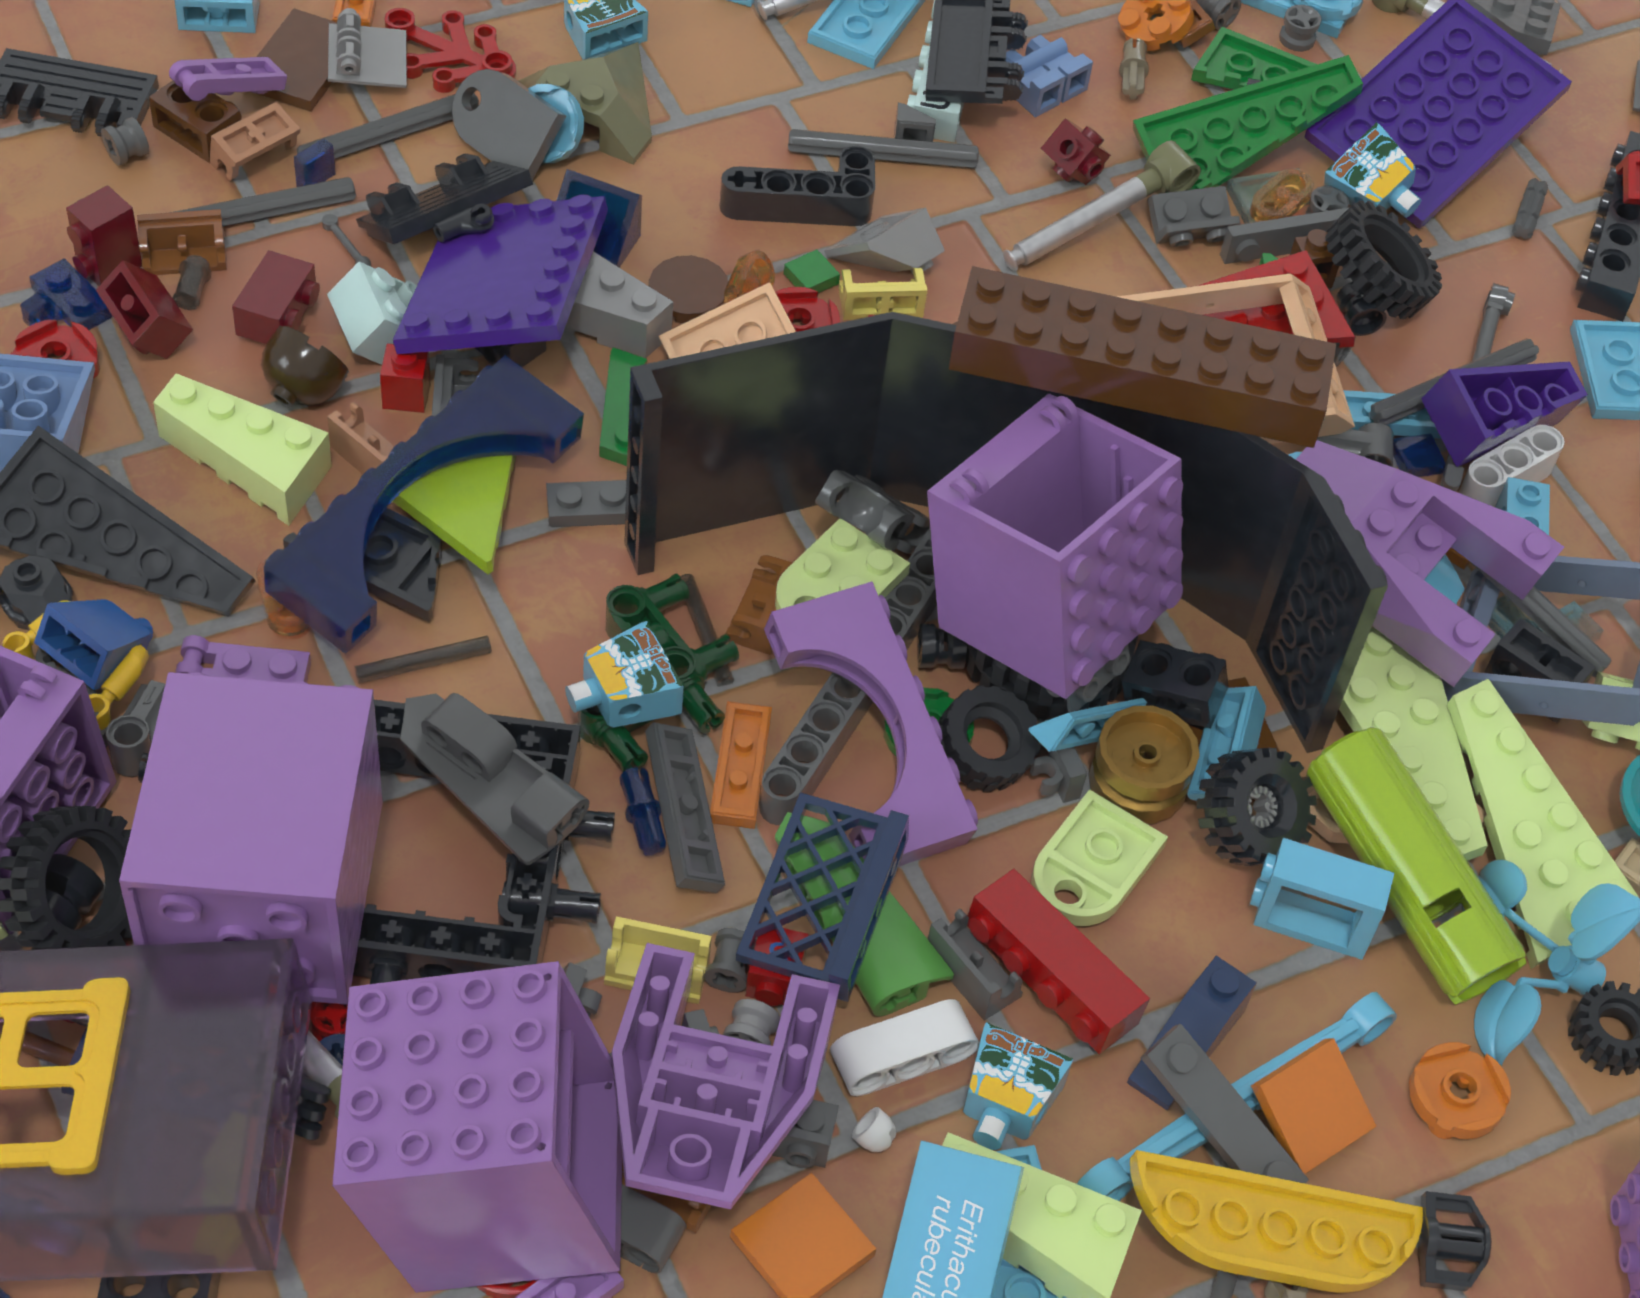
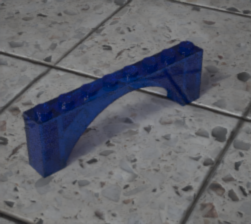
M505 355L493 366L488 365L483 368L475 382L465 391H457L439 414L427 417L420 425L417 433L407 442L401 441L395 445L388 458L376 469L373 467L368 469L350 492L346 495L341 494L337 496L329 505L327 512L318 520L306 523L298 532L296 539L285 549L274 551L264 565L265 592L346 654L377 626V601L368 595L363 560L371 533L387 506L415 481L435 470L457 462L490 456L522 455L546 458L553 464L581 439L584 413Z

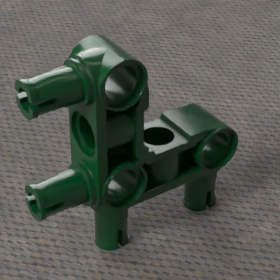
M677 573L646 589L632 585H620L613 588L606 597V632L610 639L639 623L647 621L684 686L682 703L684 710L703 734L710 732V726L707 722L713 729L719 727L724 721L725 714L704 691V682L707 680L708 674L739 659L738 648L734 641L730 642L731 637L724 634L696 650L689 648L661 613L665 609L690 597L685 581H681V576ZM597 705L578 712V725L581 726L580 737L590 744L606 747L625 774L633 772L634 768L630 764L631 762L637 770L647 762L648 754L642 750L630 732L653 720L611 727L607 725Z

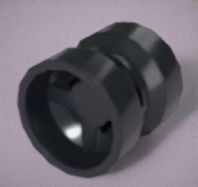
M1349 282L1337 293L1336 299L1339 308L1345 314L1344 318L1354 335L1365 336L1372 334L1385 324L1387 319L1386 313L1376 309L1374 300L1370 304L1363 299L1364 292L1361 289L1356 292L1351 287L1354 282Z
M920 623L917 641L918 667L933 668L937 664H946L950 669H964L967 643L943 629L937 628L934 624Z

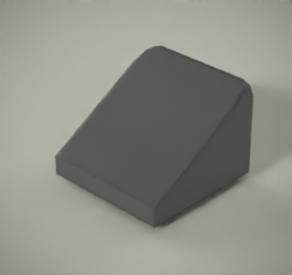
M898 103L894 138L933 141L936 119L906 104Z

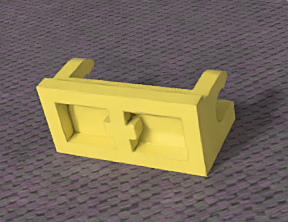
M913 268L915 279H911L910 282L877 281V283H853L850 269L841 270L843 280H839V295L843 320H855L868 317V315H879L888 312L923 318L927 285L925 284L922 268Z
M616 916L612 932L611 949L608 948L606 955L604 985L632 990L646 944L651 943L695 953L690 994L687 1002L699 1004L705 982L704 973L709 965L712 936Z

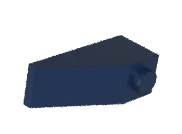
M1216 955L1190 987L1149 1049L1173 1026L1182 1024L1206 1055L1210 1057L1245 1012L1257 982ZM1141 1059L1128 1078L1127 1083L1168 1111L1175 1102V1099Z

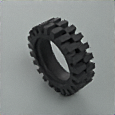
M1363 200L1355 202L1327 229L1328 233L1325 235V240L1329 242L1327 249L1328 252L1335 255L1331 259L1336 266L1343 267L1340 271L1343 278H1351L1354 282L1351 287L1356 292L1360 289L1364 292L1363 299L1370 304L1374 300L1376 309L1382 313L1387 309L1388 315L1391 317L1399 316L1400 319H1406L1407 317L1410 319L1439 294V290L1442 288V283L1439 281L1442 277L1441 273L1436 271L1438 265L1436 261L1428 259L1432 254L1428 248H1421L1419 245L1422 242L1417 234L1412 236L1408 232L1410 227L1405 222L1402 225L1398 223L1397 215L1391 212L1387 216L1385 207L1381 205L1375 207L1374 203L1370 201L1366 203ZM1378 253L1388 262V264L1378 255Z
M96 806L49 808L50 811H40L32 815L34 821H24L17 828L23 837H11L6 845L7 848L16 853V856L1 857L0 868L11 870L10 878H0V890H10L11 898L0 900V911L15 912L16 914L5 921L8 930L22 931L15 940L22 947H32L31 954L37 957H47L49 961L94 962L93 960H103L111 957L110 951L119 952L126 946L123 938H133L119 882L131 829L124 830L128 821L122 816H112L113 811L109 809L96 808ZM72 838H78L87 842L96 851L105 872V892L100 909L88 924L76 930L64 926L55 918L49 908L45 892V877L48 864L57 849Z

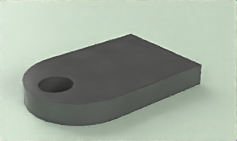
M491 69L479 70L469 75L459 86L452 108L455 128L459 136L467 144L491 161L529 169L532 180L567 117L510 75ZM478 90L481 95V102L478 108L473 110L470 101L473 93Z

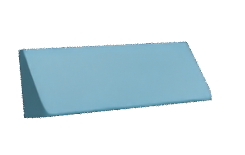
M1256 686L1228 688L1212 728L1204 727L1199 746L1200 756L1187 793L1189 799L1197 801L1199 798H1205V791L1199 789L1202 779H1211L1206 770L1211 764L1219 763L1218 757L1223 754L1232 753L1231 751L1257 749L1266 705Z
M1139 698L1069 712L1029 728V732L1049 752L1098 742L1104 723L1117 711L1131 706H1146L1147 701Z

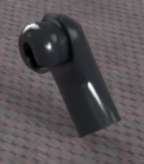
M476 204L433 224L434 234L440 242H445L460 234L485 233L494 223L493 211L486 204Z

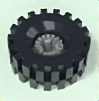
M1277 748L1231 751L1232 753L1223 754L1218 757L1219 763L1211 764L1206 772L1211 776V779H1202L1199 786L1200 790L1205 791V798L1197 799V809H1204L1205 817L1198 819L1200 829H1209L1210 834L1204 839L1209 846H1219L1215 854L1221 859H1230L1229 863L1234 865L1258 866L1264 864L1267 853L1277 854L1283 838L1299 843H1309L1312 834L1306 828L1316 823L1317 815L1310 814V806L1317 805L1316 795L1308 796L1307 788L1313 786L1310 777L1300 776L1304 767L1299 761L1290 762L1291 754L1286 751L1277 752ZM1251 799L1255 800L1253 804V809L1256 811L1255 816H1251L1252 806L1249 804L1252 802Z

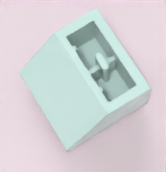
M359 261L332 288L327 295L353 353L382 365L386 344H394L393 337L417 287L416 284L411 281L403 282L392 277L386 270L380 267L375 269Z

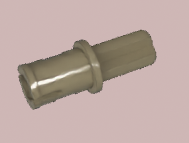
M1133 38L1124 43L1123 61L1119 67L1122 77V93L1130 95L1131 100L1137 99V95L1144 93L1145 78L1149 72V65L1146 61L1147 45L1139 38H1137L1136 48H1133Z

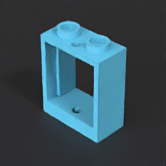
M1283 838L1276 855L1267 853L1260 878L1256 881L1250 900V905L1258 907L1253 925L1363 960L1385 913L1394 872ZM1281 886H1285L1357 910L1356 912L1345 910L1327 903H1323L1302 895H1298L1281 889Z

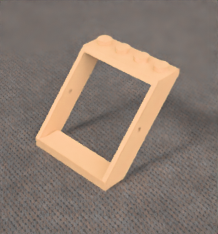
M1292 274L1117 296L1200 315L1284 304L1294 335L1328 342L1310 287ZM1333 363L1327 412L1318 437L1341 434L1355 427L1335 363ZM1261 437L1270 444L1282 442L1278 440Z

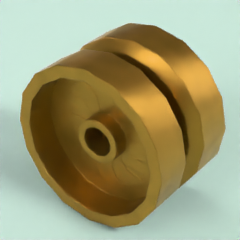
M1131 706L1117 711L1104 723L1097 743L1096 753L1089 772L1091 791L1146 824H1155L1171 818L1184 804L1200 756L1197 737L1185 721L1173 712L1156 706Z

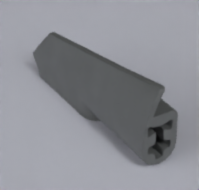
M436 693L406 698L400 737L401 743L524 864L530 865L564 840L583 820L589 808V800L555 774L546 771L519 751L516 741L509 731L469 700L457 693L450 694L445 700Z

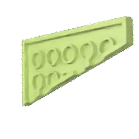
M1373 627L1369 632L1339 710L1354 732L1370 727L1379 728L1384 732L1466 860L1482 856L1488 845L1457 733L1447 705L1448 701L1442 679Z
M1486 679L1453 695L1447 702L1461 750L1468 755L1474 773L1471 781L1475 794L1481 795L1487 814L1483 819L1496 860H1507L1514 863L1523 871L1527 880L1526 894L1515 905L1517 909L1515 913L1558 946L1572 945L1568 940L1569 935L1575 931L1571 924V915L1577 903L1590 889L1600 884L1609 883L1623 888L1638 898L1639 896L1491 681ZM1524 931L1529 947L1526 956L1530 969L1549 960L1552 952Z

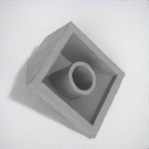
M926 207L881 216L824 250L827 258L891 272L910 270L912 274L913 268H922L924 271L933 266L932 259L945 251Z

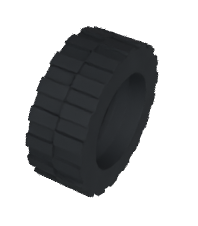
M984 685L976 686L973 690L967 689L958 698L956 697L938 720L942 731L941 744L947 758H952L955 761L959 770L960 781L970 789H982L983 792H992L993 789L1000 791L1006 789L1011 783L1014 784L1035 762L1036 759L1034 757L1039 753L1041 747L1039 741L1029 732L1030 727L1037 725V719L1029 711V706L1023 700L1020 701L1015 697L1016 694L1009 690L1007 692L1001 690L997 686L984 687ZM985 718L997 723L1004 730L1008 738V748L1005 754L999 758L988 759L975 752L967 739V730L971 722Z

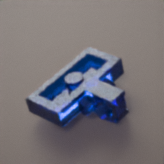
M65 258L29 276L31 288L36 293L20 304L23 321L28 326L45 320H64L70 327H72L71 322H75L91 330L112 318L109 309L96 289Z

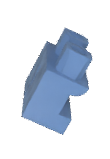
M1040 34L1031 39L1027 44L1026 56L1023 57L1014 49L1006 53V62L1018 63L1024 71V77L1021 80L1023 93L1016 100L1034 117L1060 105V102L1064 103L1088 89L1093 61L1083 53L1076 57L1068 52L1067 43L1062 37L1049 42Z

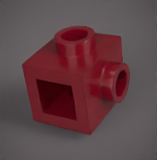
M1066 118L1040 148L1056 163L1052 169L1069 183L1074 178L1085 185L1102 172L1105 162L1111 156L1101 146L1104 139L1089 126L1082 129Z

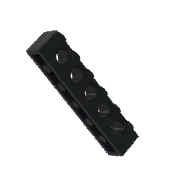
M1630 131L1625 145L1617 144L1610 162L1611 166L1616 167L1631 152L1640 151V133ZM1611 167L1603 187L1604 190L1610 192L1603 193L1596 214L1603 217L1597 216L1589 239L1596 242L1589 243L1582 264L1589 267L1588 269L1582 268L1575 290L1581 291L1577 308L1623 322L1636 294L1640 278V205L1623 203V175L1616 174V169Z

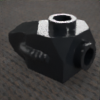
M29 555L12 561L4 567L0 574V605L8 618L18 628L29 631L28 625L45 612L48 603L64 600L72 601L73 599L72 587L50 558Z

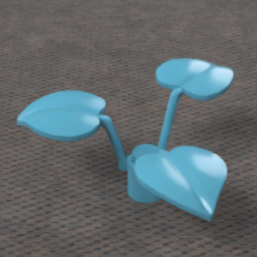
M1494 860L1484 866L1477 877L1502 915L1506 916L1552 952L1548 960V966L1556 980L1521 977L1517 980L1515 986L1506 980H1500L1486 991L1477 1006L1474 1018L1475 1036L1483 1054L1486 1055L1487 1053L1502 1066L1508 1054L1528 1036L1539 1018L1542 1006L1540 995L1534 987L1557 989L1561 993H1566L1570 987L1581 995H1584L1586 992L1589 993L1590 989L1597 984L1602 987L1606 978V968L1597 958L1611 950L1640 922V898L1614 884L1606 883L1595 886L1580 899L1572 912L1571 924L1575 931L1568 937L1572 945L1558 946L1511 909L1523 899L1527 891V880L1523 871L1517 865L1507 860Z

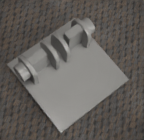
M352 8L344 9L338 15L337 24L329 23L328 82L406 88V30L361 26L359 14Z

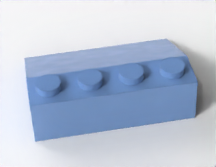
M0 354V472L37 426H40L72 450L79 453L95 371L93 362Z

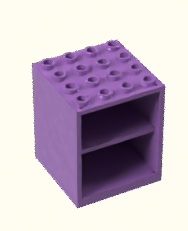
M168 672L119 879L144 988L240 996H268L277 999L348 1004L349 987L352 984L383 803L372 689H360L352 685L340 687L313 685L303 681H266L248 676L231 678L208 676L200 672H190L187 674Z
M559 961L349 987L332 1186L416 1293L620 1271L622 1149L612 1059Z

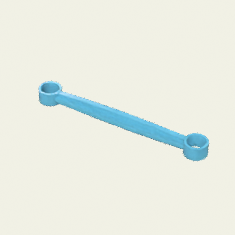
M1372 992L1356 1002L1338 1022L1293 1046L1231 1085L1252 1111L1255 1109L1260 1110L1261 1106L1252 1090V1084L1323 1039L1334 1038L1341 1054L1356 1043L1360 1046L1367 1045L1381 1036L1393 1024L1397 1014L1378 992ZM1184 1114L1119 1160L1110 1157L1101 1161L1084 1174L1077 1184L1121 1201L1133 1187L1130 1173V1157L1136 1150L1181 1158L1205 1144L1208 1140L1189 1116Z

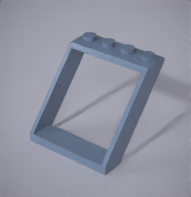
M1557 556L1534 587L1544 592L1640 600V562ZM1475 568L1469 578L1460 608L1488 627L1500 590ZM1476 660L1454 687L1442 679L1447 701L1453 695L1489 679L1512 713L1630 726L1640 722V661L1632 688L1473 672Z

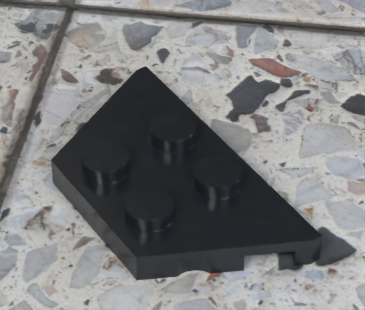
M366 498L349 506L342 513L332 514L319 520V528L300 537H297L293 532L283 539L284 551L428 622L433 617L442 539L424 525Z

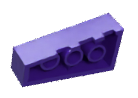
M1570 362L1449 369L1421 400L1455 466L1458 467L1485 455L1533 426H1553L1558 424L1588 394Z

